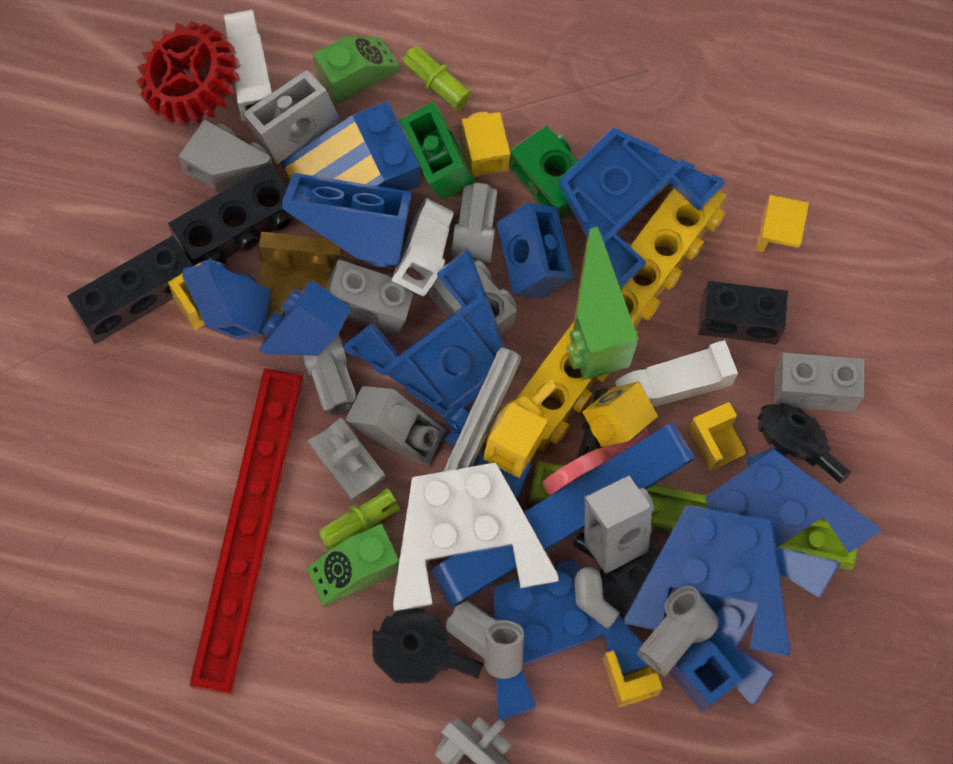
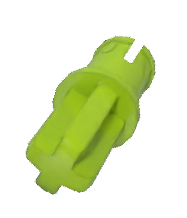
M418 46L410 48L406 52L403 63L426 83L425 88L427 90L437 92L456 111L468 102L472 91L465 88L449 74V68L446 65L440 66Z
M386 488L358 507L351 505L349 507L350 512L320 529L319 534L323 544L331 550L342 541L367 531L392 514L398 513L400 507L397 503L393 504L396 501L393 494Z

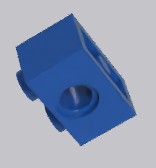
M527 203L497 222L514 296L544 298L574 280L557 207Z

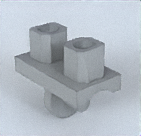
M342 417L325 431L308 440V445L351 501H354L385 479L384 472Z
M458 717L454 722H449L442 730L445 737L439 744L435 756L444 764H458L465 754L476 764H510L490 746L495 747L502 755L509 750L512 745L500 736L507 724L499 719L490 727L482 718L478 717L471 727L483 737L481 738Z

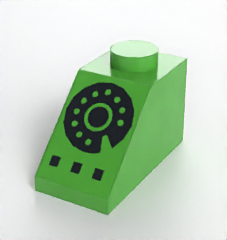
M345 36L313 53L315 76L326 89L334 105L400 70V65L381 37Z
M380 524L342 541L309 565L307 571L324 607L398 574L399 560L383 525Z

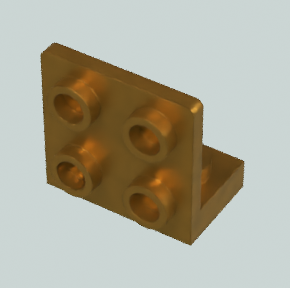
M261 232L259 249L262 267L259 284L271 289L266 322L275 311L280 315L284 312L281 307L294 289L301 292L311 280L326 289L329 275L338 259H344L343 249L326 238Z

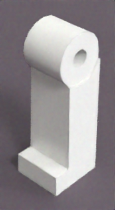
M253 10L224 15L228 41L235 47L237 52L235 56L239 59L241 65L235 70L241 80L235 82L241 121L246 120L243 112L251 108L248 105L257 104L272 93Z
M428 198L422 202L411 223L402 249L399 266H396L391 281L423 297L426 295L438 277L436 275L437 272L444 266L445 260L442 259L449 232L448 227L454 213L452 210ZM408 268L416 270L423 280L411 278L406 273V270Z
M723 340L710 344L708 349L648 367L646 370L628 373L617 379L615 384L616 386L640 381L652 406L656 407L730 387L733 385L738 372L726 341Z

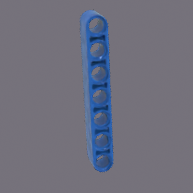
M671 423L524 512V515L544 551H547L584 528L586 496L627 476L631 477L639 489L644 488L647 490L689 464L696 457L675 424ZM509 545L453 555L430 570L431 576L450 607L457 606L516 570L513 546Z

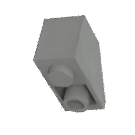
M205 119L179 155L183 173L215 191L231 187L270 163L273 166L270 153L263 146L255 142L248 144L237 138L235 132L223 124H217L216 126Z
M362 386L345 419L346 423L371 442L429 466L446 432L444 428L397 391L388 388Z

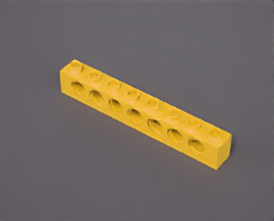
M673 188L630 247L646 261L644 267L634 277L645 276L652 283L649 286H640L632 278L621 289L634 328H636L642 318L649 321L661 303L657 299L664 288L671 291L683 273L679 268L686 258L690 261L696 258L705 243L701 239L708 229L714 232L727 213L722 210L726 194L719 191L698 211ZM687 217L695 225L684 226L677 219ZM660 246L667 247L673 252V255H660L655 248ZM574 322L517 397L526 395L532 399L550 379L558 385L548 397L558 399L562 407L556 410H549L542 403L538 406L544 412L543 418L548 420L542 442L538 447L543 452L551 442L558 445L570 428V424L566 421L574 410L580 414L588 405L593 396V393L589 390L597 379L603 383L610 375L608 373L583 380L582 377L577 379L571 378L565 373L564 370L571 366L567 346L571 345L570 331H573Z

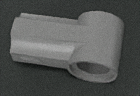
M484 183L464 185L459 224H455L451 259L456 258L468 249L474 261L478 259L484 264H491L495 229H492L497 204V189H493Z
M339 334L319 356L301 355L308 376L313 378L325 415H337L349 411L357 398L345 365L347 364V359Z
M681 587L668 597L665 603L667 616L637 652L646 664L663 676L669 673L692 643H699L709 639L718 628L719 620L717 615L694 587Z
M467 601L456 606L453 614L447 619V631L484 658L485 670L490 675L502 679L517 676L523 666V628L512 621H496L480 608Z

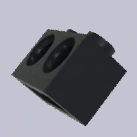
M708 281L701 297L698 335L777 345L786 326L788 290Z

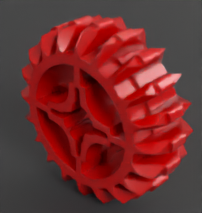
M190 20L186 27L176 22L174 32L172 33L169 30L163 29V38L160 41L151 39L153 49L151 52H142L146 63L137 66L142 76L136 82L139 88L142 89L140 95L143 101L150 106L152 112L157 116L160 115L167 122L174 124L177 121L180 125L187 127L191 120L194 123L201 124L204 114L215 118L214 109L217 106L227 108L224 99L227 95H236L231 84L241 81L239 74L235 71L241 65L239 59L235 56L237 54L235 47L227 41L228 38L221 31L215 30L205 22L200 26L197 22ZM187 69L194 75V78L188 76L183 70Z

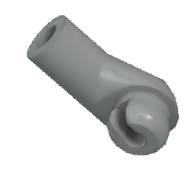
M585 567L577 572L575 576L576 604L585 613L608 629L620 612L603 600L602 579L598 570L593 567Z

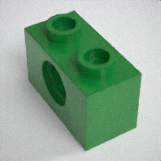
M434 101L399 119L429 186L442 201L464 190V185L477 183L447 118Z
M546 125L510 150L509 169L540 205L557 207L560 221L572 213L570 206L558 187V182L578 161L571 154V148L566 139L559 133L555 135L549 126ZM555 168L560 170L563 175L551 176L546 170Z

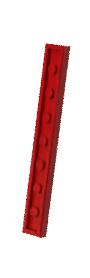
M267 368L263 369L189 683L190 688L233 695L304 383L303 375Z

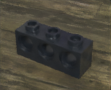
M270 163L169 222L171 235L175 237L193 266L205 260L224 264L229 256L239 250L244 252L255 247L260 241L261 232L270 233L273 230L278 232L292 224L295 217L282 209V202L287 187ZM269 198L279 201L272 207L261 205L264 200ZM234 218H242L245 220V222L238 227H230L227 225V223ZM199 238L211 240L207 246H193V243Z
M172 235L67 295V298L74 313L95 345L173 300L168 282L181 275L184 268L192 267L193 265Z

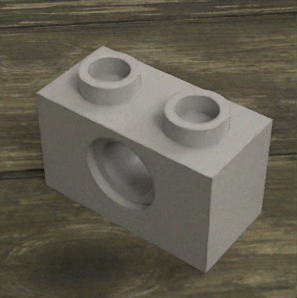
M305 70L243 112L257 142L270 153L271 158L276 164L340 122V118L326 89L308 70Z
M338 259L329 275L325 289L351 307L346 318L347 321L367 326L373 321L381 332L393 336L397 334L405 323L413 296V291L391 281V276Z
M783 352L775 367L774 404L784 403L793 408L854 413L864 398L865 359Z
M630 476L585 497L584 543L605 574L649 552L650 534L652 533L651 511L654 510V506L648 492L644 488L639 489Z

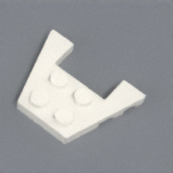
M496 462L412 477L393 601L394 611L433 605L425 564L426 560L512 545L520 589L559 581L557 572Z

